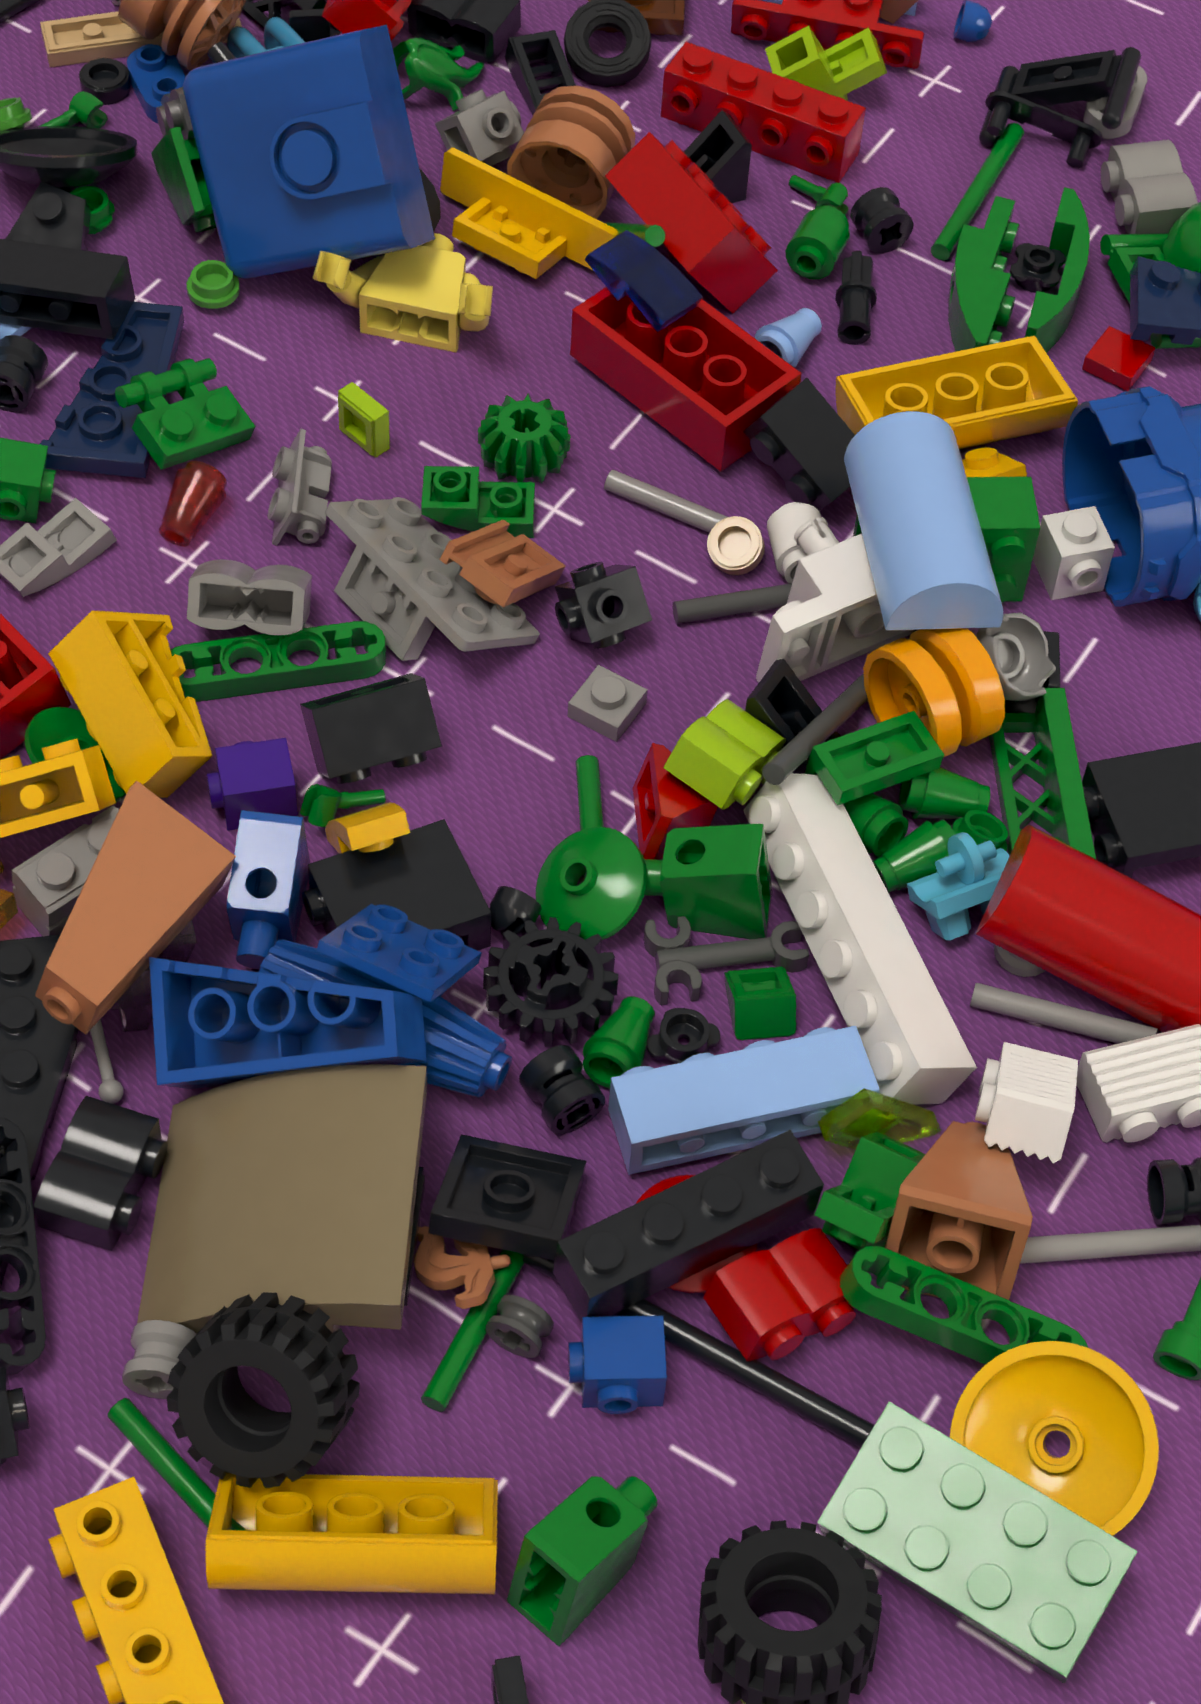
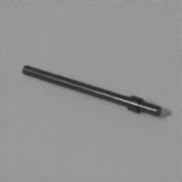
M523 1257V1263L558 1281L553 1273L554 1260L540 1257ZM646 1299L616 1313L620 1316H664L665 1341L859 1448L863 1446L874 1427V1424L765 1364L757 1360L746 1361L739 1350Z

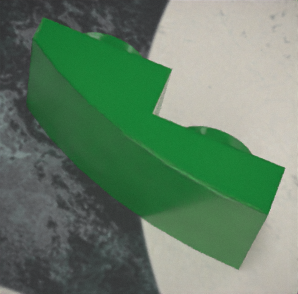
M424 466L422 515L437 522L472 532L505 520L510 524L507 532L514 537L524 534L528 538H534L535 482H480L479 467Z

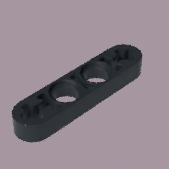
M0 1117V1150H4L5 1153L0 1159V1199L8 1203L14 1215L11 1227L0 1228V1261L11 1264L18 1272L20 1278L19 1288L16 1292L10 1293L0 1290V1334L9 1327L11 1338L22 1340L23 1347L13 1355L10 1344L0 1343V1368L6 1367L7 1375L9 1376L18 1374L40 1357L45 1348L46 1333L27 1143L23 1132L15 1123ZM16 1306L21 1307L17 1312H15L11 1317H9L8 1309H12Z

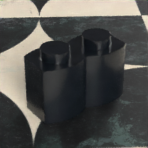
M412 0L407 8L409 33L414 37L429 40L444 48H454L460 45L464 50L465 57L480 62H494L508 44L509 38L513 37L521 27L520 0Z
M85 1096L69 1124L61 1149L52 1161L38 1191L33 1206L38 1227L109 1250L114 1248L121 1233L130 1235L138 1222L143 1200L137 1194L147 1177L155 1179L159 1175L167 1154L168 1144L162 1140L159 1118Z

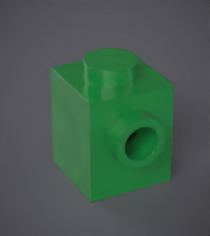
M0 438V518L36 524L40 502L51 503L56 470L46 469L48 446Z

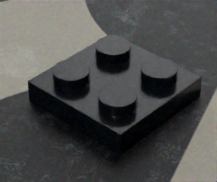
M461 1134L431 1210L428 1233L452 1238L463 1243H475L517 1252L524 1256L540 1257L555 1261L557 1242L566 1237L583 1185L586 1160Z

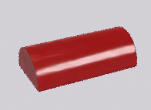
M1031 825L1023 828L975 934L1162 1032L1196 1024L1201 1025V914Z

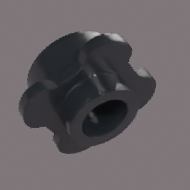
M1022 243L1016 247L1015 255L1018 259L1017 263L1011 265L1010 273L1022 289L1036 293V291L1045 292L1059 284L1061 277L1058 273V268L1065 264L1066 259L1061 251L1030 243Z
M673 1008L665 1012L659 1033L649 1037L647 1050L650 1056L655 1059L665 1058L675 1064L682 1063L693 1055L707 1053L709 1048L717 1046L720 1041V1031L717 1026L708 1023L707 1019L695 1010ZM678 1039H688L689 1043L682 1045L678 1042Z

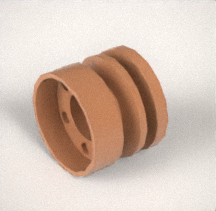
M121 0L118 15L123 23L146 40L154 39L163 33L161 41L162 51L168 56L177 54L179 64L188 70H193L209 59L208 51L214 44L226 40L229 32L235 26L246 0Z
M578 85L558 87L545 94L536 108L532 119L526 127V131L507 163V175L597 219L607 206L615 190V187L608 181L605 175L635 146V132L631 121L615 101L597 90Z

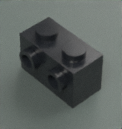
M805 378L743 431L750 439V446L754 454L763 463L771 465L786 482V490L795 502L812 505L820 511L850 487L844 455L849 442L855 434L808 378Z
M413 673L300 704L317 771L329 779L336 777L338 784L365 779L372 775L370 767L392 761L395 768L423 762L427 759L426 751L442 747L425 678Z

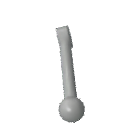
M100 1019L90 1030L102 1079L99 1087V1097L102 1101L114 1104L122 1099L124 1088L114 1078Z

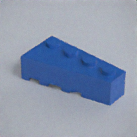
M149 957L157 1085L196 1089L221 1086L251 1077L292 1070L335 1065H399L427 1061L422 998L393 990Z

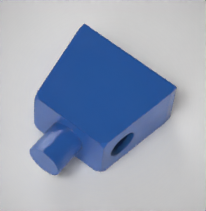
M241 810L234 852L236 857L232 864L226 909L233 939L239 941L236 961L245 967L260 969V965L263 959L266 958L269 949L278 940L283 939L296 942L303 908L302 892L306 891L308 884V864H310L303 817Z

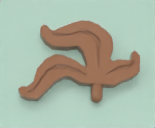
M419 1227L418 1241L421 1243L415 1254L414 1266L417 1278L421 1283L436 1291L450 1290L464 1284L465 1291L454 1297L456 1306L467 1309L482 1305L487 1300L490 1290L495 1283L493 1270L508 1267L511 1263V1258L507 1254L490 1257L487 1246L463 1243L453 1239L455 1248L462 1256L446 1254L443 1236L429 1234V1227Z

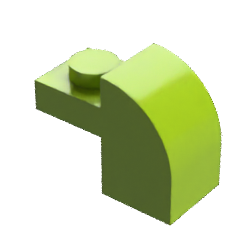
M809 25L765 48L773 74L795 80L800 84L841 97L847 101L848 93L887 73L877 41L869 27L827 50L823 49Z

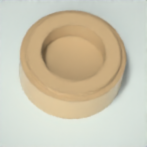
M732 516L722 519L711 529L707 540L708 553L713 563L719 570L730 575H743L752 571L758 566L764 555L765 545L760 530L751 520L744 517Z

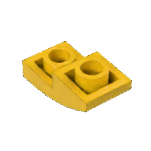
M389 802L330 820L326 825L325 832L328 842L340 854L357 849L360 852L383 850L394 843L393 838L409 834L410 829L405 810L399 805Z

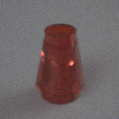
M190 461L185 468L179 469L176 472L162 524L159 528V533L164 539L181 547L188 546L192 538L197 535L226 499L224 489L227 485V480L219 470L204 462Z

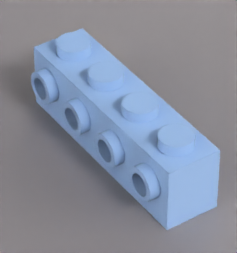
M856 1025L837 1030L831 1027H822L807 1033L804 1037L776 1043L772 1040H761L748 1045L743 1050L719 1055L700 1053L687 1058L682 1063L658 1068L650 1066L632 1068L621 1076L611 1077L608 1110L628 1175L753 1148L788 1130L792 1131L795 1138L872 1122L880 1089Z

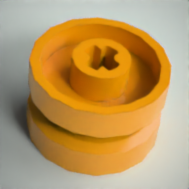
M968 628L917 630L910 634L909 639L901 637L867 655L863 667L864 688L870 709L877 723L915 711L944 753V757L956 752L959 745L966 747L1000 730L1005 718V697L999 675L988 652Z

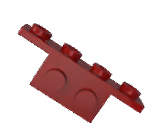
M734 0L732 5L731 33L744 36L750 40L778 42L809 25L823 49L827 50L869 27L877 41L883 62L892 67L917 69L921 60L924 33L922 31L878 23L884 0H783L782 5L760 0Z

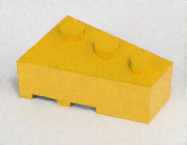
M92 610L48 654L60 674V681L63 687L71 694L83 715L89 734L98 742L113 769V776L117 784L127 794L129 788L138 781L159 798H168L212 757L196 701L189 696L185 698L179 677L186 671L183 658L177 654L172 656L166 637L173 630L170 616Z

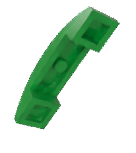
M1066 187L1063 189L1049 246L1050 249L1061 251L1066 258L1057 295L1036 291L1025 337L1035 336L1046 353L1061 338L1074 315L1089 255V227L1084 208L1075 190Z

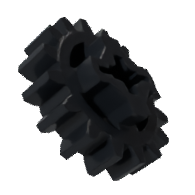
M550 917L547 929L538 930L531 920L525 921L524 935L521 937L509 930L504 932L503 949L498 947L490 948L488 967L484 968L483 973L486 1007L488 1011L499 1010V1027L504 1030L514 1024H518L520 1026L519 1040L523 1042L531 1038L534 1032L542 1034L545 1047H551L555 1034L562 1033L570 1044L577 1043L578 1028L581 1026L587 1031L595 1033L599 1029L600 1015L611 1016L614 995H617L619 974L614 973L615 956L613 952L601 953L602 937L596 934L584 940L581 938V923L578 922L571 925L568 931L559 930V923L556 917Z

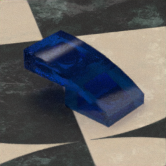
M628 230L592 251L585 258V261L617 301L628 295L657 332L696 308L703 298L693 284L664 255Z

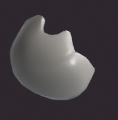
M1023 613L1003 614L1000 627L979 629L976 637L988 652L995 666L1005 700L1023 701L1046 694V690L1042 686L1056 671V666L1048 657V640L1038 622Z

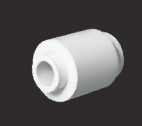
M792 502L785 504L776 510L767 521V531L777 571L785 577L789 584L793 582L799 559L807 556L801 546L794 540V534L801 525L809 520L813 523L814 528L817 529L814 519L821 517L816 507L805 503Z

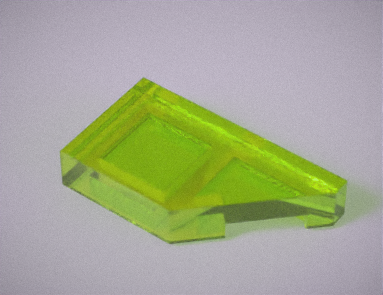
M865 1088L821 1117V1120L818 1121L825 1141L856 1150L862 1136L874 1132L882 1133L903 1143L932 1136L941 1131L933 1111Z

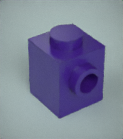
M286 738L259 742L243 741L232 746L215 748L217 772L206 774L211 808L223 807L227 831L238 829L241 810L298 817L296 784Z

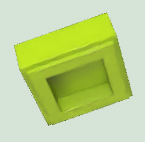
M353 382L338 390L339 430L375 458L390 449L389 411Z

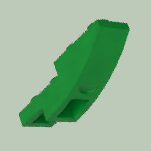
M995 196L984 229L963 224L957 245L948 297V321L955 351L1000 343L1003 332L996 331L997 327H1008L1015 297L1007 295L1011 273L1005 272L1008 258L1001 255L1002 252L1012 254L1020 224L1011 222L1015 200Z

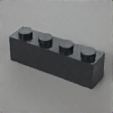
M0 239V323L107 339L115 338L135 300L127 256Z
M788 1130L558 1241L553 1273L581 1323L582 1317H608L814 1216L824 1183L792 1131Z

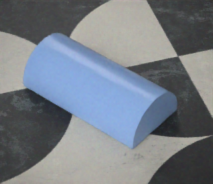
M919 411L898 412L869 423L857 432L849 442L844 455V462L885 630L1000 627L1003 620V606L953 429L940 417Z

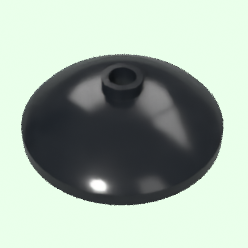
M40 126L0 131V170L21 182L38 186L43 182L68 193H71L79 186L105 180L127 166L137 155V140L130 135L112 130L75 126Z

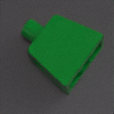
M764 824L673 828L666 836L663 860L644 859L647 869V884L644 895L663 896L667 921L673 928L677 927L678 917L685 916L690 922L691 931L744 939L766 938L773 890Z
M591 1476L524 1536L507 1602L558 1647L584 1621L634 1564L648 1524L647 1517L658 1505L657 1498L651 1488L641 1479L634 1476L627 1477L616 1489L602 1477Z

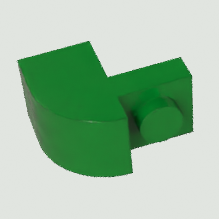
M879 1132L862 1136L842 1184L824 1191L814 1215L825 1220L822 1231L858 1250L874 1245L885 1248L901 1183L925 1154Z

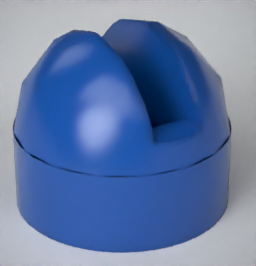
M964 0L957 16L953 37L967 42H976L984 39L992 25V18L988 9L979 3Z

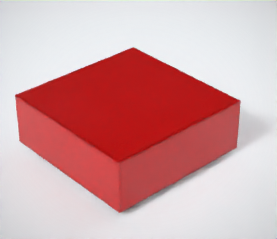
M1109 326L1085 356L1082 370L1129 391L1152 361L1155 347L1141 340L1130 339V335Z

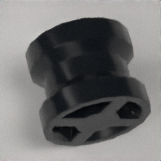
M879 187L866 192L855 202L851 209L850 218L857 230L864 233L865 243L875 253H887L897 249L908 240L913 231L914 223L906 210L900 208L898 197L889 188Z

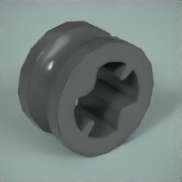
M516 1295L503 1296L497 1304V1310L500 1315H494L488 1320L486 1332L495 1343L505 1350L525 1358H535L542 1350L543 1343L540 1337H547L554 1328L552 1318L544 1309L532 1301Z

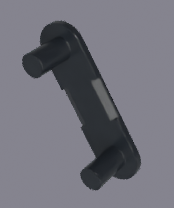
M994 91L987 95L985 104L992 111L986 130L993 136L1003 135L1008 119L1023 125L1024 123L1052 133L1053 137L1071 143L1066 162L1075 168L1083 166L1089 148H1095L1101 144V132L1089 124L1008 92Z

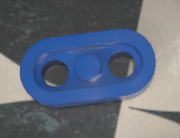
M147 44L134 50L128 56L127 69L129 71L130 84L145 114L150 120L158 123L156 107L162 106V96L169 94L173 89L183 87L186 76L175 55L168 56L162 51L161 46Z

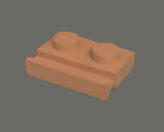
M505 520L449 541L439 559L444 564L454 561L460 565L462 570L459 575L475 586L476 593L484 600L500 605L503 608L556 584L566 565L524 534L514 537L507 532L510 524Z

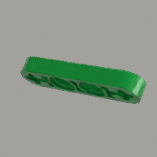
M353 621L303 628L296 633L288 635L257 634L184 644L174 647L171 653L172 656L174 654L182 656L186 669H194L195 677L184 678L183 674L179 677L185 698L189 696L194 698L196 702L360 680L375 676L383 669L386 663V640L383 631L375 624L366 621ZM364 646L367 653L357 654L354 647ZM335 648V658L337 659L329 660V649ZM299 650H309L319 656L317 661L307 666H299L288 660L292 653ZM241 658H253L262 664L258 670L249 674H241L231 668L232 664ZM214 664H220L221 675H214Z
M874 1245L862 1248L854 1255L840 1276V1287L844 1298L852 1307L860 1312L985 1365L1007 1350L1026 1344L1028 1339L1029 1342L1027 1344L1042 1341H1063L1088 1347L1085 1339L1066 1324L884 1247ZM868 1272H871L877 1276L876 1284L881 1289L871 1285L872 1279L871 1275ZM901 1286H907L909 1290L906 1292L903 1299H900L901 1294L905 1290V1288ZM928 1293L940 1298L948 1308L949 1318L941 1319L929 1314L921 1303L920 1294ZM990 1319L1001 1324L1008 1333L1009 1344L1002 1345L989 1339L983 1331L981 1320Z

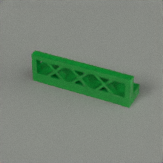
M1045 688L1046 694L1039 696L1035 713H1005L1000 730L989 735L1002 820L1008 830V837L1006 839L1008 854L1010 856L1021 830L1033 821L1052 834V837L1096 859L1065 688ZM1034 732L1036 746L1025 756L1006 743L1004 733ZM1023 773L1043 786L1044 793L1034 803L1013 789V783ZM1017 810H1018L1020 813H1022V815H1021L1019 818H1018Z

